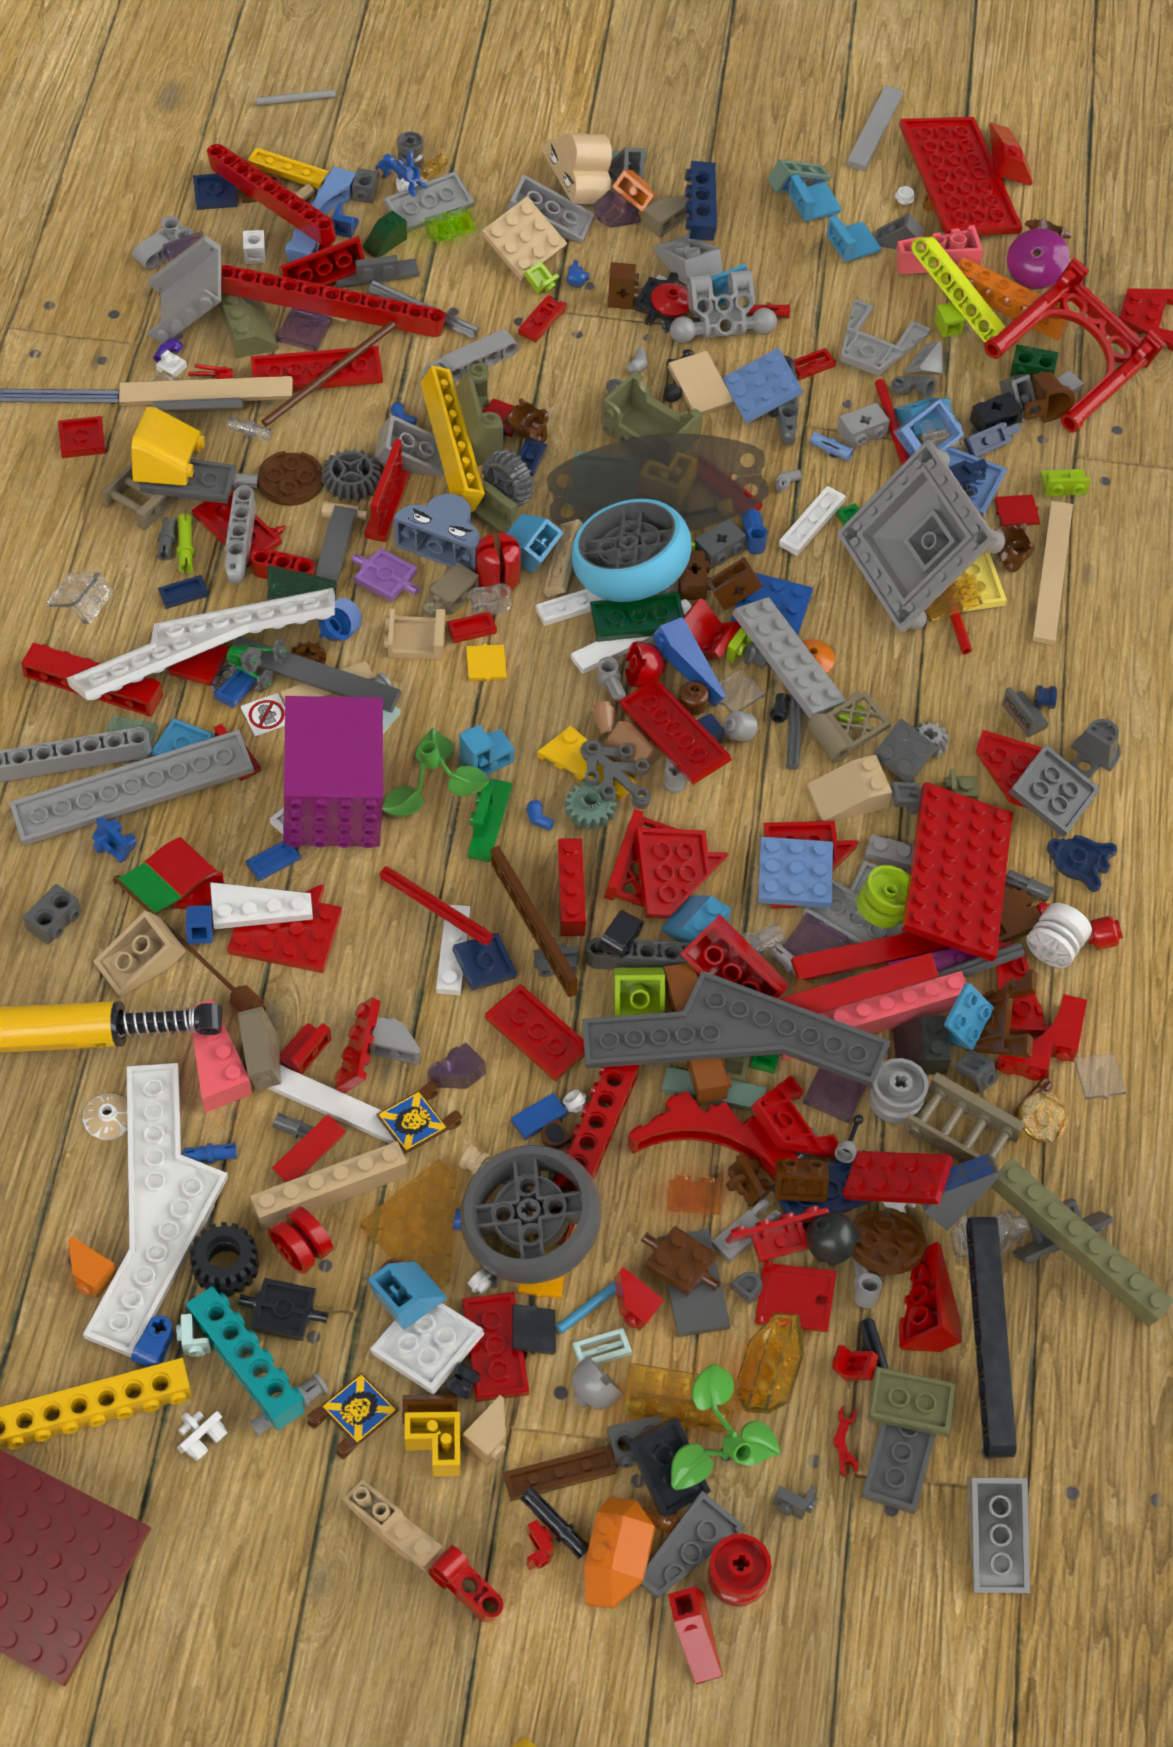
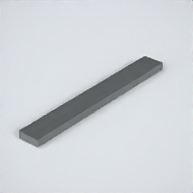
M241 636L237 637L233 644L239 647L244 644L253 647L273 648ZM261 652V664L257 666L259 669L272 670L274 674L343 697L383 698V710L390 713L393 712L402 694L400 689L289 652L283 658L282 664L274 661L273 653Z

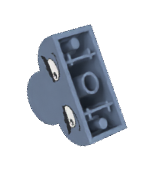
M441 494L431 499L427 506L409 505L396 513L394 516L395 547L450 568L459 562L476 573V546L479 543V533L471 524V508L464 498L455 494Z

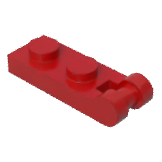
M547 295L518 328V335L537 343L554 321L564 314L567 303L555 301L554 297Z

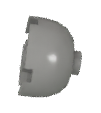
M588 1355L573 1371L571 1383L576 1391L573 1397L584 1408L589 1405L594 1409L603 1410L611 1407L624 1395L619 1386Z

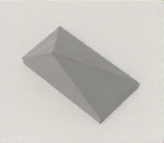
M937 341L924 345L905 369L906 374H943L941 342Z

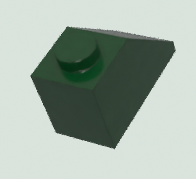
M393 210L377 220L363 244V249L375 258L383 256L407 239V221Z

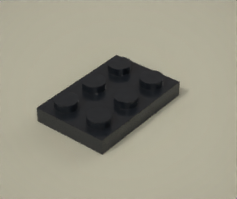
M673 1416L627 1441L652 1500L662 1518L692 1503L701 1491L706 1494L711 1492L706 1479L685 1489L675 1490L671 1486L673 1458L680 1448L689 1444L677 1417Z

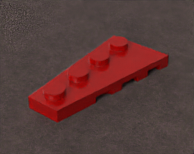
M999 942L998 949L1007 947L1015 943ZM1025 953L1022 957L996 966L997 990L1005 987L1006 982L1013 978L1018 980L1026 976L1024 972L1030 969ZM1036 993L1013 998L1010 1033L1042 1035L1048 1029L1047 1023L1044 1022L1041 1004L1038 1003Z

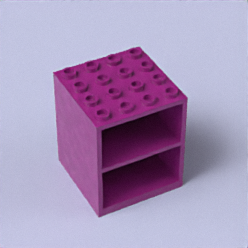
M285 696L283 844H288L291 847L315 846L318 848L325 846H338L340 848H348L350 846H362L364 848L380 847L383 809V698Z

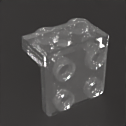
M72 572L67 574L63 578L61 585L51 593L47 605L49 607H71L83 624H90L115 592L100 572Z

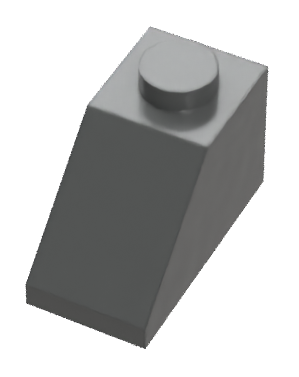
M907 213L878 228L875 239L881 247L897 249L898 241L923 236L924 228L910 213Z
M1014 375L999 381L1002 395L1010 392L1023 409L1020 422L1027 421L1023 416L1024 406L1026 403L1036 400L1030 375ZM1038 406L1032 407L1029 413L1038 411Z

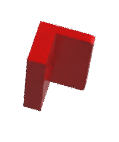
M309 1023L305 1024L280 1053V1063L290 1070L303 1074L331 1041L330 1027L323 1023L318 1028Z

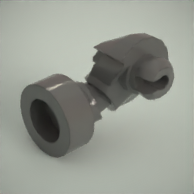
M927 374L922 377L917 376V378L908 375L903 377L897 376L893 379L891 388L898 395H907V393L916 388L919 395L928 398L934 393L937 381L936 378Z

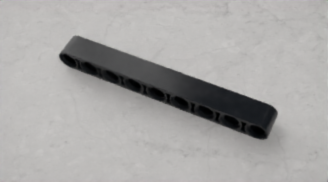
M968 1217L966 1235L983 1449L986 1458L1015 1457L1017 1443L999 1226L996 1217Z

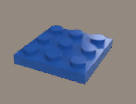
M756 573L763 587L738 602L736 608L769 597L795 633L799 635L813 593V587ZM732 616L731 621H735V617Z

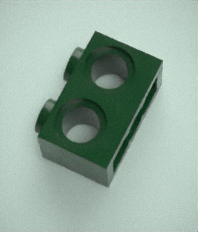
M1016 344L1010 377L1029 374L1032 381L1033 375L1038 373L1050 372L1054 375L1058 352Z

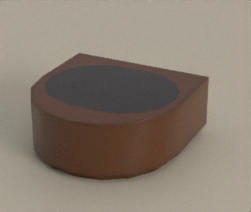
M559 1118L545 1125L541 1132L542 1143L547 1147L558 1149L569 1144L572 1140Z

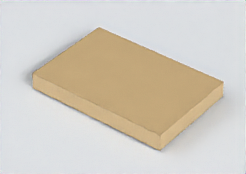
M707 351L668 363V369L677 386L682 389V395L691 411L696 408L704 415L733 405L734 400Z

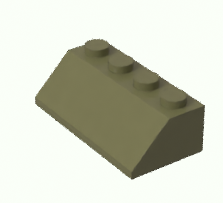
M221 293V302L218 305L237 358L279 350L261 301Z

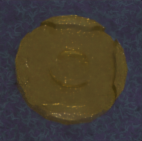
M1048 1092L1034 1093L1025 1098L1020 1105L1018 1114L1019 1120L1026 1123L1023 1130L1025 1134L1032 1140L1040 1143L1052 1142L1061 1137L1066 1131L1069 1121L1063 1102L1054 1094Z

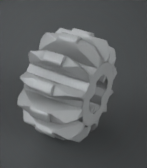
M929 720L926 722V725L919 722L917 727H913L938 747L932 755L933 757L938 759L941 753L944 754L946 752L949 742L946 728H939V723L933 725Z

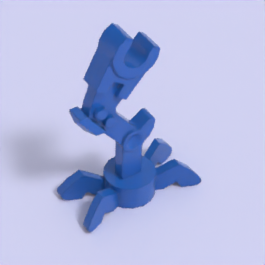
M412 151L406 156L407 166L400 159L395 163L394 157L387 153L375 166L376 170H382L383 179L389 176L393 169L397 173L399 180L403 178L409 182L408 191L412 197L416 196L415 182L422 188H427V185L419 178L420 170L414 166Z

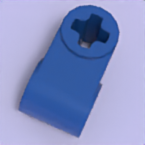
M157 1315L150 1319L141 1338L133 1349L131 1355L132 1362L144 1367L163 1363L166 1352L174 1338V1331L169 1318Z

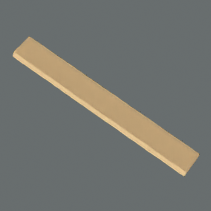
M292 376L125 382L120 383L119 403L121 406L151 405L154 401L233 398H241L242 401L290 399L293 396Z
M1051 500L1032 637L1033 642L1055 645L1073 504Z

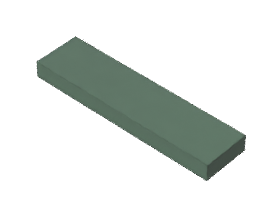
M667 1066L662 1093L674 1095L676 1093L681 1094L687 1090L691 1097L696 1100L689 1072ZM731 1080L732 1087L728 1088L727 1099L710 1101V1103L720 1105L726 1102L729 1107L752 1111L750 1107L765 1095L766 1087Z

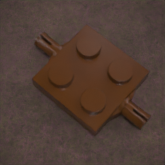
M674 1226L667 1236L660 1241L648 1232L642 1237L641 1242L654 1249L651 1256L645 1262L644 1268L686 1296L702 1282L714 1289V1291L720 1286L721 1281L709 1274V1269L717 1260L718 1254L678 1227Z

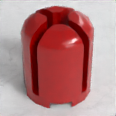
M497 532V550L494 549L495 540L493 534L490 533L485 535L476 546V574L479 575V589L483 588L485 591L492 593V596L503 597L511 594L518 583L520 584L521 549L518 541L505 532Z

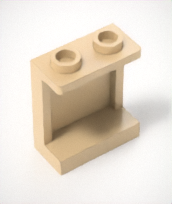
M390 608V617H385V630H389V633L384 635V648L388 649V658L443 660L445 609H436L435 618L396 616L395 609Z

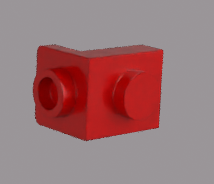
M838 1345L833 1358L832 1369L845 1381H871L879 1356L873 1351L851 1352L844 1345Z
M536 1519L527 1525V1535L537 1550L527 1557L526 1565L529 1570L535 1567L537 1569L545 1567L551 1562V1558L554 1555V1547L551 1544L553 1538L545 1525L541 1527Z

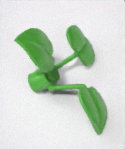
M432 728L422 739L415 753L420 766L417 789L415 790L411 786L396 787L387 795L382 811L392 816L401 817L412 815L421 809L424 804V798L419 794L422 791L425 767L433 770L441 765L448 777L452 778L448 782L450 792L461 797L480 791L487 786L489 780L483 771L473 766H460L455 771V774L451 773L444 761L453 755L454 745L452 741Z
M717 1364L706 1367L697 1376L692 1387V1400L700 1410H706L711 1407L729 1435L723 1439V1451L712 1449L704 1451L702 1446L697 1443L687 1444L677 1451L671 1466V1486L675 1490L696 1485L710 1474L713 1468V1461L708 1457L709 1455L720 1456L724 1459L731 1457L737 1463L746 1466L755 1465L767 1458L780 1455L776 1437L763 1422L751 1421L746 1423L742 1427L739 1436L719 1412L717 1405H722L730 1399L734 1391V1382L729 1372Z

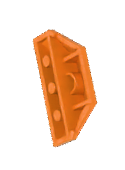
M609 1497L597 1511L584 1566L585 1604L588 1606L614 1609L621 1600L627 1597L644 1581L655 1526L636 1500Z

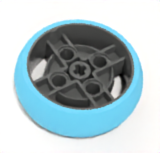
M631 499L612 504L592 515L577 532L572 546L574 572L588 591L602 599L615 602H629L648 598L668 588L684 572L691 554L690 531L679 513L660 501Z

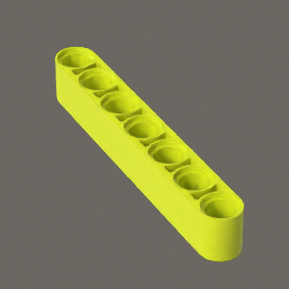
M921 237L913 241L911 246L913 254L984 343L1005 328V325L935 238ZM936 259L939 261L938 266L936 265ZM949 274L951 275V282L948 279ZM961 290H963L964 292L963 298L961 296ZM974 305L976 306V309H977L976 314L974 313V310H973ZM986 322L989 323V330L986 327Z

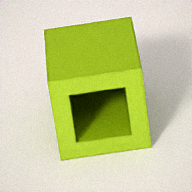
M953 303L937 305L934 321L942 338L961 335L965 318Z

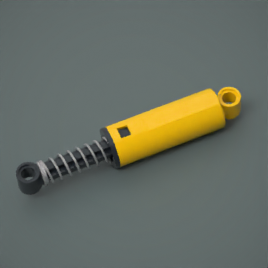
M121 1001L0 1007V1052L2 1053L123 1047L126 1043L127 1034L129 1037H133L135 1033L142 1037L145 1033L153 1036L155 1032L162 1036L165 1032L173 1035L175 1031L181 1035L185 1031H188L190 1034L198 1033L201 1035H218L222 1031V1006L213 1003H204L197 1007L192 1006L190 1010L184 1007L182 1011H177L175 1007L173 1011H167L164 1008L162 1012H157L155 1008L153 1012H147L144 1009L142 1013H137L136 1009L133 1013H127Z

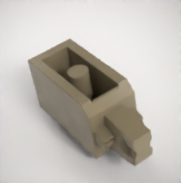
M459 562L452 568L447 569L444 576L430 586L429 598L422 605V612L428 615V617H435L436 609H445L446 615L454 614L479 590V575Z

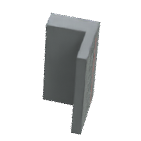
M1011 687L1006 688L1002 706L1027 737L1047 729L1049 723L1023 691L1015 693Z

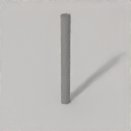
M335 89L256 97V104L259 106L334 98L336 94Z

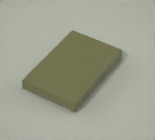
M876 1367L867 1420L948 1437L956 1383Z

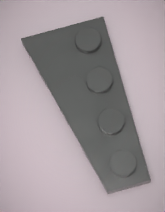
M701 1491L648 1561L644 1581L640 1586L654 1598H659L696 1566L706 1560L721 1539L739 1533L745 1526L706 1493Z

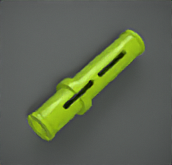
M180 514L178 516L179 546L176 550L179 557L178 569L181 573H184V566H186V574L193 571L192 517L187 514L185 521L184 514Z

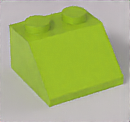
M663 967L613 968L614 1016L665 1013V973Z

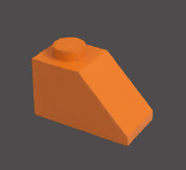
M623 170L612 186L641 212L655 197L648 183L633 170Z
M71 1236L68 1243L75 1287L86 1296L91 1294L98 1298L116 1274L115 1265Z

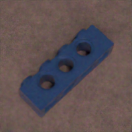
M691 160L690 168L685 171V181H688V185L685 188V197H688L685 213L689 214V217L686 218L685 228L689 230V239L713 241L717 230L716 163Z

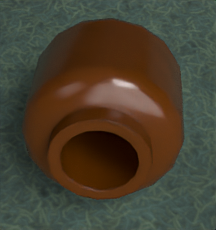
M697 681L683 684L679 691L678 701L693 716L700 715L706 710L709 699L707 687Z

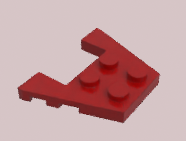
M1128 288L1119 318L1126 326L1140 335L1142 333L1147 334L1152 330L1169 346L1168 349L1173 351V331L1159 328L1165 304L1173 305V289Z
M792 1075L788 1076L783 1082H780L773 1090L767 1092L750 1107L756 1119L762 1124L777 1148L837 1159L835 1157V1150L839 1141L834 1134L816 1137L791 1100L799 1099L804 1094V1091Z

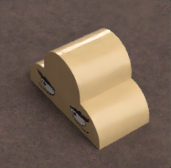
M565 133L559 140H548L544 144L542 152L572 204H608L611 195V179L608 170L611 165L612 149L607 136L604 134Z

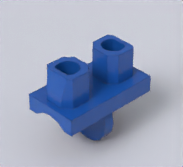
M103 817L96 819L97 829L92 837L95 841L93 849L97 853H103L104 851L108 854L111 853L120 863L126 861L128 852L135 848L136 838L131 833L122 836L121 824L116 819L108 822Z

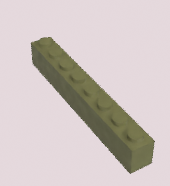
M1013 1158L999 1170L1001 1176L991 1186L995 1192L1148 1327L1162 1317L1173 1303V1299Z

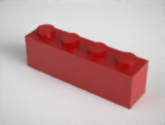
M582 838L558 839L557 848L560 936H585L586 913Z

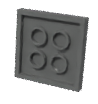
M1045 744L1008 793L1064 837L1088 807L1100 788Z

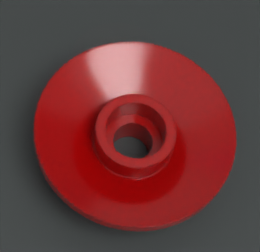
M664 283L652 291L651 303L661 314L677 317L689 311L687 289L674 283Z

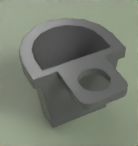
M1097 719L1072 744L1071 748L1080 754L1071 765L1088 779L1091 778L1100 766L1109 772L1116 766L1121 755L1118 744L1119 729L1117 725L1107 719ZM1087 762L1090 764L1091 769L1083 771L1078 767V763Z

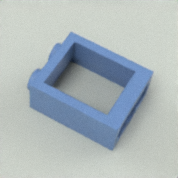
M941 399L932 401L893 431L910 457L921 446V443L910 427L931 411L934 412L949 434L946 439L936 445V448L945 450L964 435L961 430V424L952 417L949 406L944 401H941Z

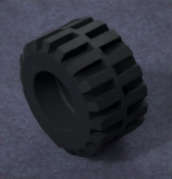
M221 1222L219 1227H216V1224L210 1225V1230L207 1231L204 1228L200 1231L201 1237L196 1236L193 1240L194 1246L190 1248L191 1266L198 1285L201 1288L205 1287L206 1290L213 1286L218 1294L223 1292L228 1293V1296L234 1295L233 1291L236 1290L239 1293L244 1291L245 1284L250 1286L253 1283L252 1277L256 1278L257 1268L259 1267L257 1247L251 1234L248 1235V1231L244 1227L239 1230L238 1224L232 1223L231 1226H227V1222ZM223 1251H231L239 1255L238 1260L228 1267L220 1268L210 1263L216 1254Z

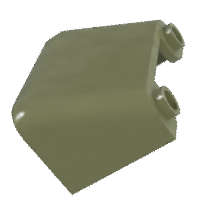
M487 362L471 365L456 387L477 466L482 465L485 459L493 452L503 449V424L500 416L494 412H481L483 405L484 407L489 405L487 395L489 369Z

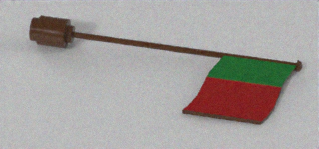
M178 837L163 845L138 867L123 876H114L113 883H118L146 911L159 916L158 913L180 901L202 881L219 873V871L182 837ZM163 920L177 940L232 991L229 1003L238 1012L263 1007L264 1011H266L264 1001L247 985L235 988Z

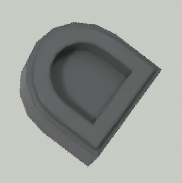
M744 1272L730 1284L731 1289L749 1304L761 1294L763 1288L760 1276L754 1272Z

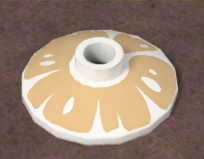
M103 1094L91 1100L83 1111L82 1120L86 1131L91 1136L100 1140H113L124 1135L128 1131L127 1099L118 1094ZM105 1111H112L109 1115L103 1114Z

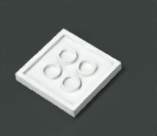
M441 1303L405 1330L394 1321L370 1350L372 1355L434 1395L455 1370L458 1362H461L481 1339L484 1332L481 1327Z

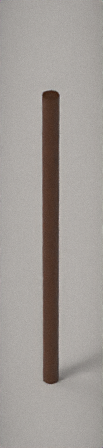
M393 321L388 322L262 419V424L268 427L394 330L396 328Z

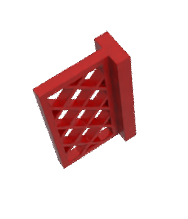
M395 439L370 505L371 516L364 532L367 539L387 542L394 523V516L398 512L409 482L410 471L403 470L402 440Z
M634 808L603 898L613 901V898L616 897L644 907L642 889L637 880H640V874L634 876L629 868L632 865L638 864L635 830L637 827H643V825L650 828H676L643 817V811ZM632 883L637 892L634 894L623 892V886Z

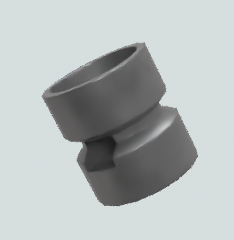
M413 131L401 133L397 139L398 159L402 160L404 165L407 166L406 156L412 151L414 166L420 169L424 163L423 137Z

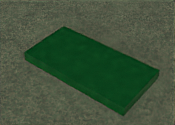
M679 592L653 595L645 599L629 602L609 600L590 602V611L597 642L649 637L655 633L659 626L684 617Z

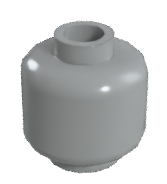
M732 711L728 713L723 722L724 734L730 740L748 742L757 733L758 725L756 718L748 712Z

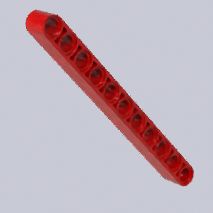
M221 265V293L382 327L388 322L393 321L396 325V330L430 337H439L443 333L446 316L442 310L230 265Z

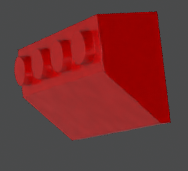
M359 236L353 237L280 265L278 267L279 274L283 277L328 285L356 274L355 260L365 259Z
M720 914L680 953L699 974L704 971L774 998H778L789 986V983Z

